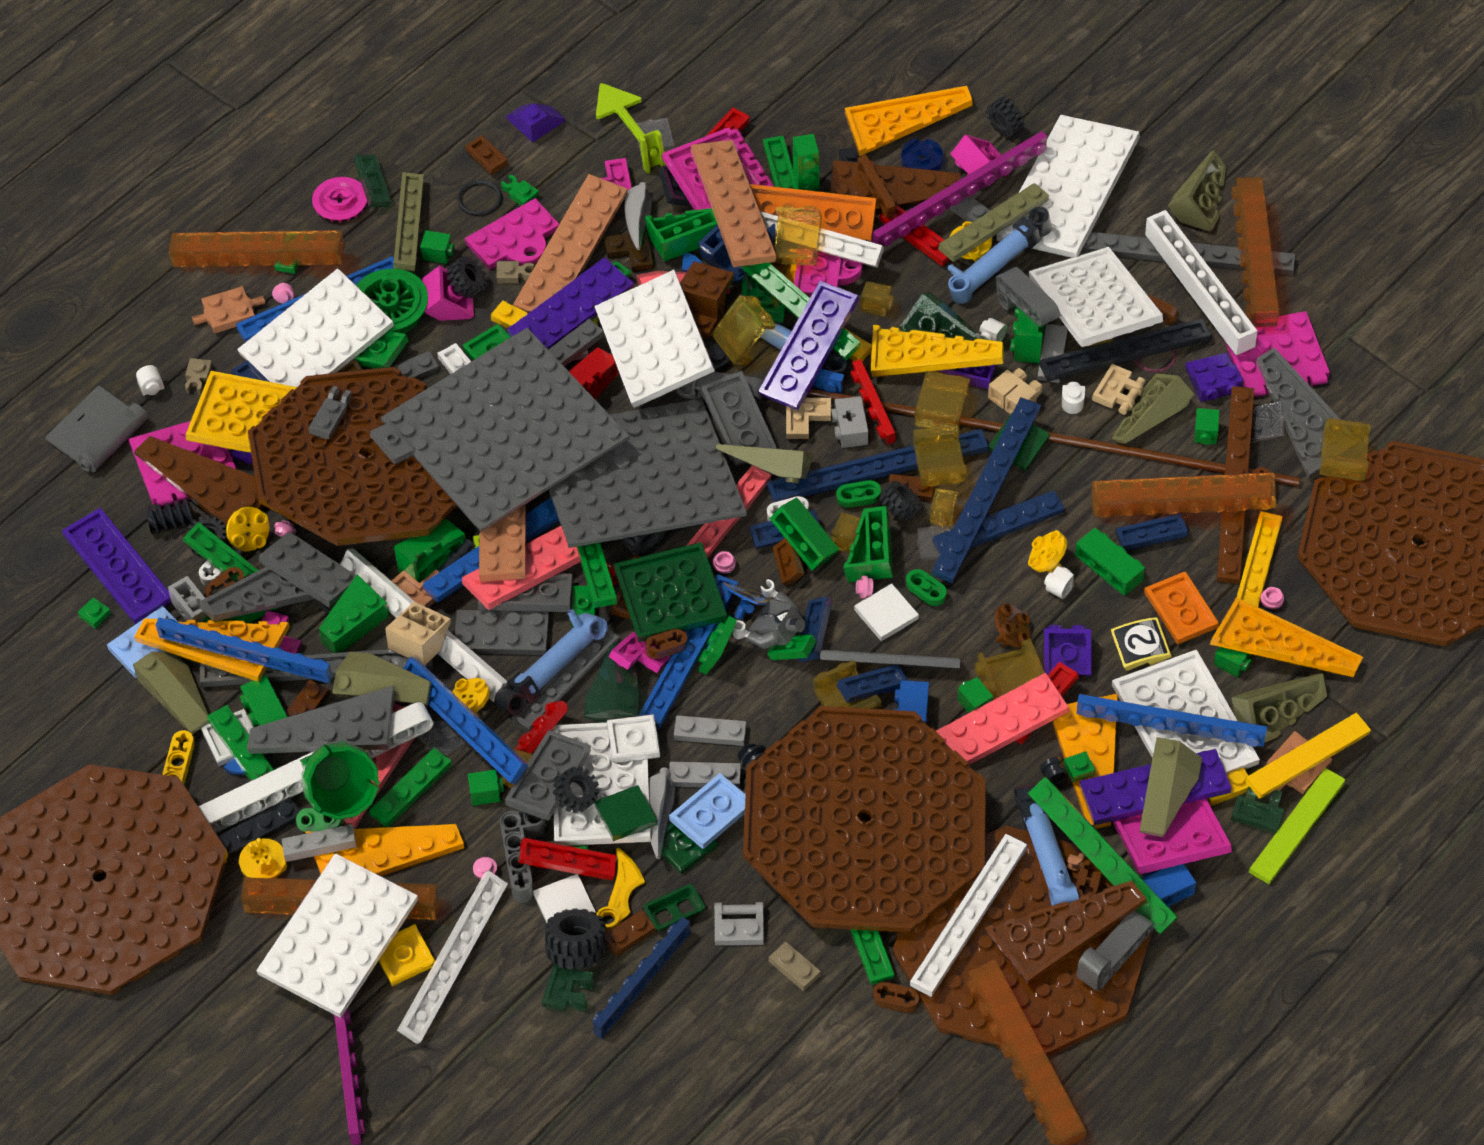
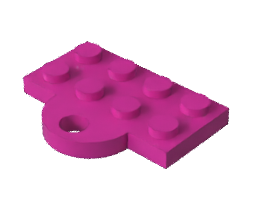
M535 198L466 237L465 244L489 270L497 266V261H519V266H523L526 263L535 265L546 248L545 238L555 233L559 223ZM528 252L536 253L534 256L525 255Z
M800 246L794 285L810 298L819 281L838 287V285H847L858 280L862 274V263Z

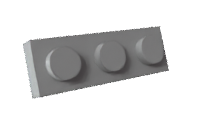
M676 716L674 740L744 746L746 721Z
M670 762L669 777L674 782L675 787L702 788L720 773L740 789L741 763Z
M350 824L283 838L282 845L285 862L355 848L356 841L353 825Z

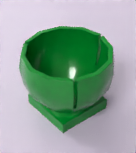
M342 740L337 743L324 744V746L318 748L311 755L300 759L303 767L301 776L304 796L316 812L339 820L356 817L373 803L379 789L378 770L376 764L364 749Z

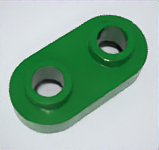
M871 480L845 484L837 489L836 500L840 506L845 508L874 504L880 499L881 487L877 482Z
M920 569L912 570L907 574L906 587L917 597L931 606H939L945 602L946 588L935 578Z
M313 808L302 809L296 817L298 828L304 832L342 826L344 819L337 820L332 818L331 822H328L327 816L316 812ZM306 816L310 818L309 824L305 823Z

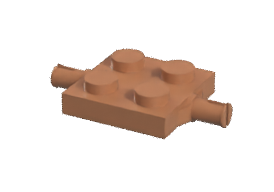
M243 286L202 298L204 314L194 316L192 320L194 326L207 322L215 334L234 328L237 323L255 316L253 308L265 305L263 295L250 299L246 295Z
M1294 731L1267 761L1266 765L1308 740ZM1326 759L1277 788L1275 793L1278 794L1287 785L1304 794L1322 771L1331 764L1333 759Z

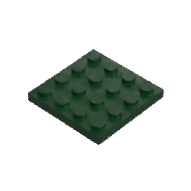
M702 542L614 564V571L638 642L646 641L651 636L673 629L686 631L727 619V614Z

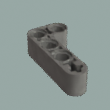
M1014 267L996 276L998 299L1005 310H1010L1017 306L1038 326H1042L1060 317L1059 308L1054 300L1019 268Z
M712 372L677 388L676 392L684 398L702 399L705 401L700 390L701 386L731 374ZM744 376L759 406L762 396L758 391L763 381L759 378Z
M521 810L508 811L501 816L500 826L511 891L514 900L519 903H526L533 898L534 890L530 865L519 863L520 844L522 838L531 839L542 836L546 831V820ZM514 845H518V846H519V847H517V848H511V847L514 846ZM519 882H524V888H520Z
M1136 910L1129 914L1096 950L1090 947L1084 952L1078 962L1077 978L1095 991L1101 990L1147 939L1155 923Z

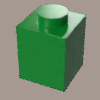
M425 231L420 246L422 260L447 264L449 257L453 256L455 245L451 241V234Z
M1197 408L1194 443L1216 445L1219 410Z
M1219 647L1215 653L1214 666L1237 678L1242 671L1246 672L1252 663L1249 653Z
M978 677L963 682L958 688L957 701L968 714L993 701L994 698Z
M496 769L468 774L472 806L500 802L499 793L504 792L502 778H497Z

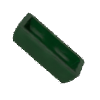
M687 884L644 904V910L658 932L670 928L673 923H677L682 917L687 920L702 913L705 908L704 903L692 884ZM689 900L694 910L682 914L677 904ZM663 910H667L672 920L665 924H660L655 915Z

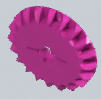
M335 177L324 181L316 188L312 197L313 207L318 215H321L324 220L328 218L331 222L338 220L340 223L344 219L349 221L351 217L357 218L358 213H363L364 207H367L368 200L365 187L359 181L348 177ZM339 198H343L342 203H338Z

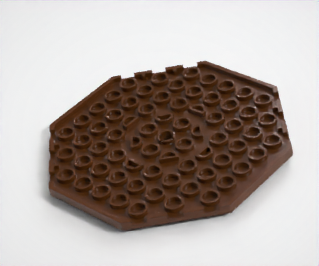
M395 367L305 376L300 381V385L295 390L291 389L281 399V403L276 408L272 407L262 417V421L256 427L252 426L248 430L259 503L337 546L428 536L457 505L414 456L394 464L370 437V431L385 425L380 417L428 389L426 384L414 377L408 378L402 375L401 370ZM332 387L339 388V394L335 400L341 402L346 390L351 391L352 396L347 406V411L332 437L326 439L309 434L308 428L324 400L328 398ZM370 453L371 455L368 456V458L366 459V456H362L361 454Z
M1392 441L1386 444L1385 448L1377 452L1374 450L1360 457L1359 461L1351 465L1348 463L1334 470L1333 474L1325 478L1320 477L1314 481L1297 558L1354 628L1446 647L1484 627V459ZM1421 539L1425 544L1417 547L1413 540Z
M820 706L809 718L801 721L791 729L788 735L775 742L764 751L762 756L747 765L742 857L812 927L910 933L979 875L985 867L986 779L980 773L977 774L956 750L953 751L933 728H929L922 721V717L915 711ZM862 813H866L871 817V820L866 822V824L858 818Z
M88 764L1 816L0 947L21 981L114 995L121 990L120 987L132 980L135 982L151 972V968L161 962L166 963L179 955L182 949L202 941L229 854L179 777ZM104 872L106 878L101 882H96L94 877Z
M1006 825L985 835V865L1005 834L1027 844L1026 851L933 996L931 997L917 989L915 990L918 992L921 1003L939 1032L948 1035L953 1033L963 1036V1039L980 1044H983V1042L996 1045L998 1049L1012 1053L1021 1052L1031 1055L1030 1058L1042 1060L1126 1020L1152 932L1099 991H1095L1077 978L1078 962L1088 948L1091 947L1096 950L1123 919L1028 985L984 928L990 925L997 926L1006 923V920L1012 918L1016 920L1028 916L1031 912L1052 906L1049 889L1029 831ZM1056 839L1067 867L1069 855L1078 856L1082 851L1074 843ZM1067 868L1071 882L1076 886L1079 871ZM1093 868L1089 869L1087 877L1092 878ZM1103 873L1097 894L1103 892L1104 889L1114 886ZM979 875L910 933H898L892 955L909 983ZM1085 885L1083 894L1087 895L1089 886Z

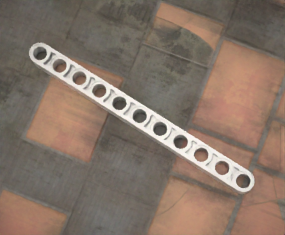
M423 703L411 704L392 714L388 750L429 731L433 727L434 722ZM388 750L365 751L370 758H373ZM314 752L198 807L214 832L222 831L289 797L303 792L301 776L303 767L300 759Z

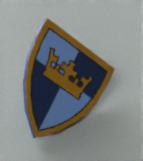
M724 582L722 584L729 591L741 597L735 617L743 620L746 612L752 613L754 611V606L750 602L757 605H765L769 602V599L764 597L762 593Z

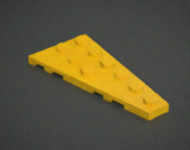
M873 325L872 377L1003 364L1004 347L1003 342L985 339L970 341L964 340L962 336L947 338L945 334L918 330L903 332L895 327H891L888 330L881 329L880 325Z

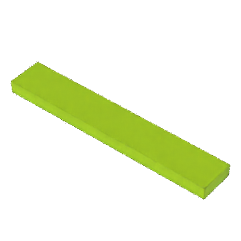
M1325 768L1250 867L1249 873L1270 885L1343 787L1346 779Z

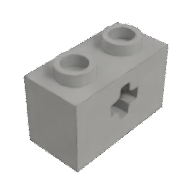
M861 396L835 399V409H831L832 422H837V426L834 427L836 440H840L841 448L868 445V428Z
M188 576L168 587L171 603L186 622L187 620L203 622V619L208 617L200 609V601L205 599V597Z

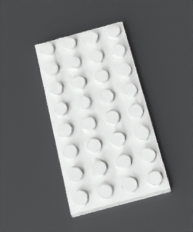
M1060 115L1047 139L1046 150L1036 159L1019 191L1021 192L1035 183L1049 194V200L1039 207H1044L1049 211L1052 230L1048 235L1040 237L1041 241L1032 249L1071 258L1079 256L1140 138L1138 131ZM1012 225L996 234L998 241H1001L1013 231Z

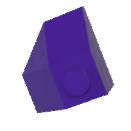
M535 103L522 105L506 115V119L531 142L536 141L565 122V118L553 107Z

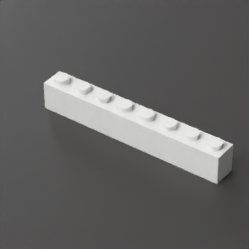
M1164 210L1148 217L1145 235L1233 352L1238 355L1254 348L1257 338L1256 328L1168 212Z

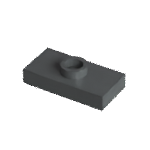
M390 423L370 431L372 440L394 464L413 456L414 450Z

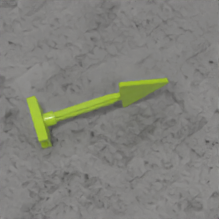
M601 83L599 86L596 119H601L613 113L619 115L640 143L643 169L647 174L651 172L650 168L658 164L661 167L666 166L662 159L664 149L662 135L659 130L644 134L626 110L628 107L641 103V97Z

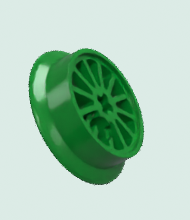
M402 269L375 271L362 278L355 285L384 314L391 318L394 326L388 331L403 334L411 330L419 322L428 303V292L422 280L413 273Z

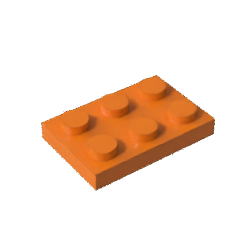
M1186 571L1145 587V595L1177 645L1218 628L1219 622Z

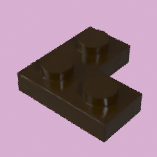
M647 231L643 233L640 250L636 249L630 233L604 237L607 258L629 256L632 272L653 269Z

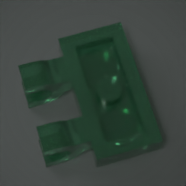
M1248 787L1245 797L1238 795L1231 820L1277 833L1284 814V809L1279 808L1282 792L1278 790L1272 791L1269 804L1256 801L1257 795Z
M554 964L542 998V1006L566 1011L568 1005H571L574 1009L585 1012L588 1001L585 1000L586 994L573 993L572 991L575 984L584 989L593 990L595 980L592 979L593 973L581 972L578 968L573 970L566 967L561 968L558 967V964Z

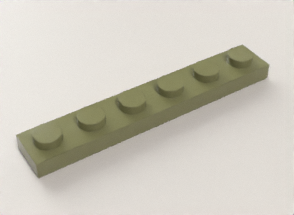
M402 172L393 269L415 271L424 174Z
M1033 183L941 242L939 250L951 261H956L1023 216L1029 214L1033 208L1046 203L1049 200V194Z

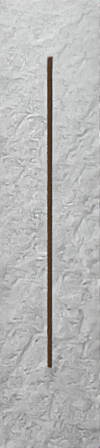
M811 388L806 397L831 398L833 402H835V399L855 397ZM862 400L863 407L869 408L868 402H863ZM880 401L884 410L888 412L997 432L1003 426V423ZM1048 432L1050 433L1048 441L1225 473V464ZM1248 468L1249 478H1251L1255 469ZM1271 472L1272 482L1299 487V477ZM1259 475L1258 479L1264 480V475Z

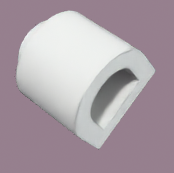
M989 318L987 321L984 320L980 326L979 331L981 335L979 339L1002 342L1007 332V325L993 318Z
M144 366L137 371L136 377L143 396L147 394L156 395L159 390L164 389L163 381L155 366Z
M1077 382L1063 385L1062 408L1065 412L1077 414L1082 411L1084 407L1085 386H1080Z
M1057 566L1054 572H1050L1044 581L1046 590L1062 599L1065 598L1074 587V575L1067 568Z

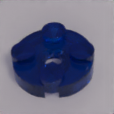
M913 139L902 148L901 165L905 168L938 171L943 165L942 148L931 139H925V141ZM924 155L926 156L925 159H919V158H918V156H921V157H923Z

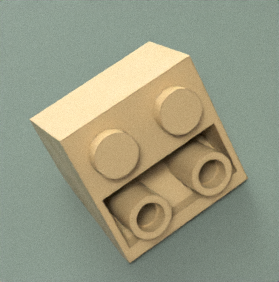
M413 602L385 628L388 649L407 658H417L425 666L439 652L451 619L419 603Z

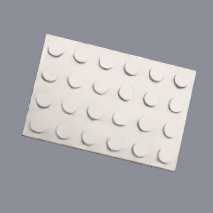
M1109 247L1029 271L1030 279L1057 304L1060 311L1059 318L1081 347L1163 322L1162 313Z
M336 269L237 350L245 360H248L270 382L298 387L300 381L305 376L337 373L391 329L394 324L339 269Z
M674 270L595 306L630 402L634 408L715 371Z
M1197 650L1112 680V687L1122 702L1237 721ZM1141 725L1135 726L1152 759L1156 737L1181 741L1195 753L1216 749L1226 774L1259 764L1260 759L1252 746L1245 743L1225 742L1216 738H1202L1193 734H1179L1170 730H1156L1152 727Z
M607 723L554 726L553 732L591 745V752L582 765V772L588 769L590 771L588 775L591 777L594 774L596 777L593 781H598L599 786L595 789H600L597 800L639 785L649 804L648 759L613 763ZM572 782L569 786L571 792L579 798L582 797L583 791L581 787ZM560 801L554 811L555 844L574 846L650 842L651 840L650 828L613 842L594 803L581 813L580 811L573 813V810L570 812L565 811L566 806L561 808L559 805L562 802Z
M335 853L258 967L257 973L341 1018L418 901V895Z

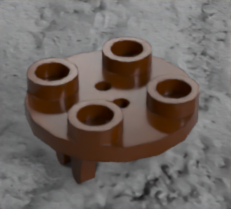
M1009 603L999 606L995 611L994 617L1000 634L996 637V643L1002 642L1003 647L1011 645L1017 648L1030 643L1029 615L1025 611L1021 612Z

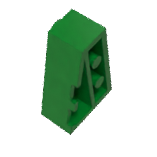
M712 208L685 211V214L672 216V213H667L665 217L652 218L651 215L645 216L647 235L664 262L699 249L698 243L718 225Z
M1016 306L1015 317H1018V320L1013 323L1012 334L1015 335V339H1011L1010 352H1014V361L1040 363L1045 324L1042 326L1036 325Z
M886 506L865 508L862 512L854 543L850 547V555L843 567L848 583L857 582L862 576H867L872 580L893 578L891 522Z
M444 519L428 536L410 537L395 545L398 572L406 571L417 582L421 583L448 559L450 552H454L464 542L465 534L448 519Z
M358 574L319 627L321 643L331 653H342L389 617L387 602Z

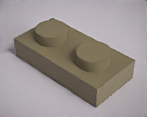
M784 942L769 956V962L802 991H805L821 976V971L787 942Z

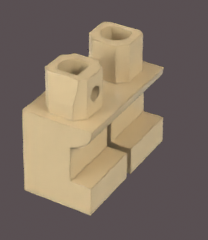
M1020 368L1012 373L1006 370L989 384L988 398L1001 408L1005 407V411L1011 414L1020 397L1037 403V397L1042 392V384L1036 380H1033L1029 385L1026 384L1027 375Z

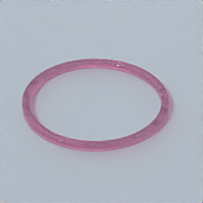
M1175 349L1172 350V362L1162 369L1146 368L1143 365H1141L1137 359H1135V362L1143 370L1149 372H1162L1169 369L1174 364L1176 358Z

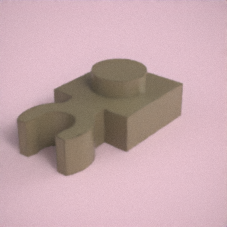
M497 261V284L519 283V278L527 281L531 274L527 272L533 271L534 264L526 263L523 266H519V261Z
M190 358L185 374L187 393H190L191 388L197 387L198 394H202V382L206 383L212 370L211 360Z

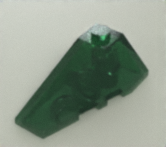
M931 292L923 293L899 326V330L903 332L918 330L945 334L947 338L962 336L964 340L970 341L984 339L947 304Z
M613 642L585 697L584 718L607 723V720L636 717L638 715L639 691L636 663L627 670L609 658L611 651L619 643Z

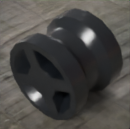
M1060 757L1049 758L1040 765L1041 773L1046 775L1055 786L1063 783L1069 776L1067 770L1062 767L1063 762Z

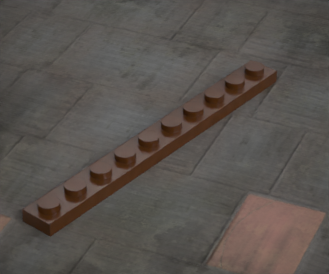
M1232 386L1216 582L1240 583L1254 388Z

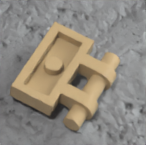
M1112 364L1095 390L1092 400L1109 408H1113L1115 403H1119L1121 406L1118 411L1125 415L1128 410L1133 408L1134 400L1137 396L1141 395L1146 381L1142 377L1133 381L1131 380V371ZM1124 389L1130 391L1128 395L1122 394Z

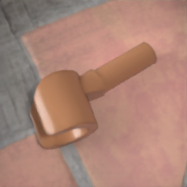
M1083 852L1079 853L1078 856L1070 854L1066 868L1079 871L1086 855Z

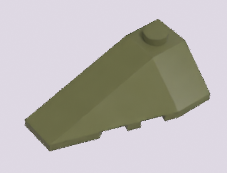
M1215 150L1211 151L1175 193L1168 205L1172 214L1181 223L1207 231L1213 230L1219 219L1220 212L1217 210V206L1222 200L1219 192L1220 187L1224 185L1226 165Z
M1156 373L1144 387L1139 403H1135L1133 408L1130 409L1132 411L1131 416L1122 421L1112 440L1124 444L1187 407L1194 393L1179 376Z
M716 444V449L779 477H785L786 482L799 483V479L807 478L813 459V453L805 451Z
M150 652L133 664L138 681L191 734H194L209 723L207 721L208 713L190 669L178 655L169 652Z
M349 652L336 669L332 693L350 699L394 686V702L409 704L421 702L424 705H428L432 682L371 653Z
M1320 673L1248 691L1231 698L1238 722L1267 726L1264 741L1267 742L1277 738L1285 727L1294 724L1301 714L1310 711L1326 698L1327 692L1324 676Z
M1156 737L1139 833L1164 837L1178 810L1185 803L1188 794L1198 781L1202 757L1181 741Z

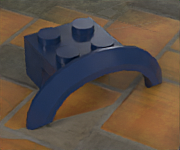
M774 223L767 229L772 246L776 237V226ZM716 225L698 245L704 260L716 268L734 272L731 286L741 282L745 272L740 267H733L720 229Z

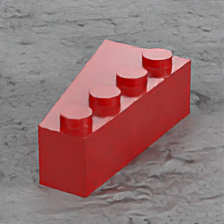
M598 347L569 371L595 400L619 374L613 355Z

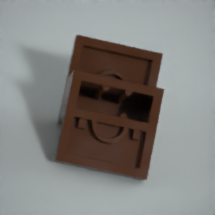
M693 261L680 284L701 337L709 340L725 313V293L734 279V272Z

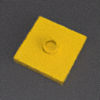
M415 924L397 932L378 960L392 986L431 969L435 963Z

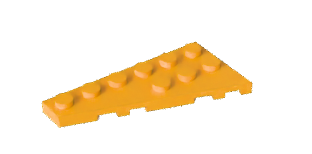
M962 86L845 108V116L859 156H862L972 106V98L968 87Z
M1239 598L1235 599L1210 642V645L1354 677L1363 660L1362 656Z
M144 618L134 635L135 642L258 682L267 669L266 666L159 638L155 626L158 619ZM196 620L178 622L185 625L192 624L207 631L214 630L230 637L237 636L248 642H259L263 646L278 648L290 628L288 622H280V624H268V622L259 621V624H245L244 621L208 620V623L196 622Z
M1117 694L1099 698L1117 700ZM1077 702L1067 704L1069 712L1052 721L1064 758L1087 752L1096 771L1094 776L1082 780L1114 773L1116 722H1109L1095 717L1086 718L1076 714ZM1082 780L1072 781L1082 814L1095 829L1111 826V822L1093 825L1079 786Z
M456 824L354 829L355 848L317 855L314 858L320 874H322L336 853L379 876H384L463 849L464 843Z

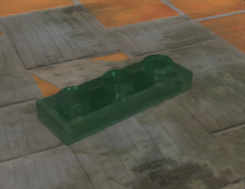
M356 154L354 163L369 207H389L391 199L376 155Z

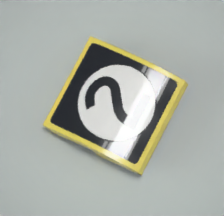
M1157 617L1134 621L1111 629L1126 671L1147 662L1152 666L1172 657Z

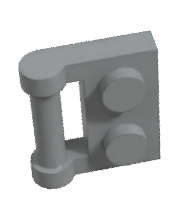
M756 902V904L722 905V903H714L715 945H764L763 902ZM756 914V919H722V915Z

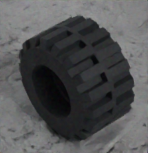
M565 909L561 913H555L554 917H550L547 923H545V953L547 958L551 959V963L571 970L574 968L584 969V967H592L594 963H599L601 958H604L606 951V925L603 918L597 916V913L589 912L587 909Z

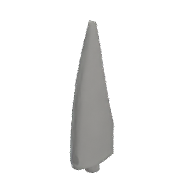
M641 182L639 185L629 189L624 198L626 223L637 250L641 248L646 226L645 216H650L652 197L645 182Z
M661 768L660 774L648 778L649 806L657 819V825L650 828V842L657 859L661 857L664 835L675 797V784L669 777L668 768Z

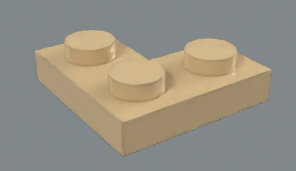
M805 398L799 410L786 406V439H809V421H831V398Z

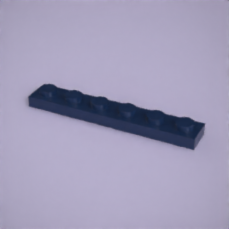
M1055 490L986 516L971 548L1064 513V506ZM953 529L932 537V542L939 555Z
M682 917L677 923H673L670 926L666 937L654 945L652 953L648 958L645 957L641 960L637 968L638 970L625 979L623 987L618 993H614L610 997L605 1009L596 1013L592 1021L596 1036L602 1039L691 934L690 922Z

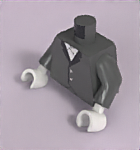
M766 580L767 586L770 589H764L761 586V591L764 597H773L774 599L769 600L748 631L746 630L745 623L739 620L735 624L736 629L734 628L732 631L734 638L742 639L745 637L747 638L746 641L763 649L777 645H786L791 641L796 632H802L805 628V622L799 614L798 606L781 591L777 592L772 580Z

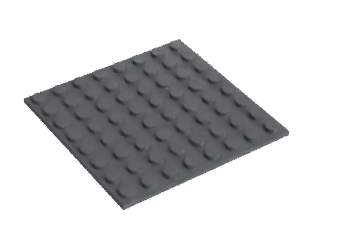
M528 328L380 417L384 424L390 423L414 450V458L480 532L629 439V435Z
M702 399L610 414L617 424L629 435V439L549 489L568 548L747 516L724 453L716 449V444L720 443Z

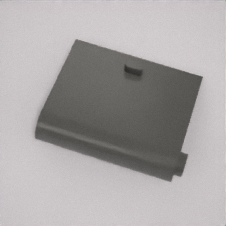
M98 385L45 437V440L79 463L84 471L95 472L149 417L140 405L132 403L130 406H127Z

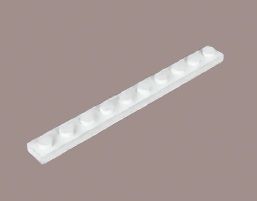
M353 548L347 549L340 565L355 575L358 574L387 602L388 611L397 618L415 602ZM447 631L437 654L467 680L471 678L484 679L490 688L489 699L494 702L496 692L506 687L508 681L450 631Z

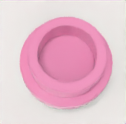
M280 283L274 287L272 296L277 302L283 304L294 298V291L289 284Z
M281 520V522L275 523L274 527L276 529L274 533L280 537H283L288 532L294 535L297 532L293 528L294 524L289 521Z
M720 552L713 559V567L719 573H729L736 566V560L729 552Z
M862 576L856 582V593L862 599L870 597L873 592V580L867 576Z
M1269 587L1261 594V603L1266 608L1277 609L1283 605L1284 595L1280 589Z
M482 857L475 861L473 872L480 880L488 870L496 874L497 864L493 859Z

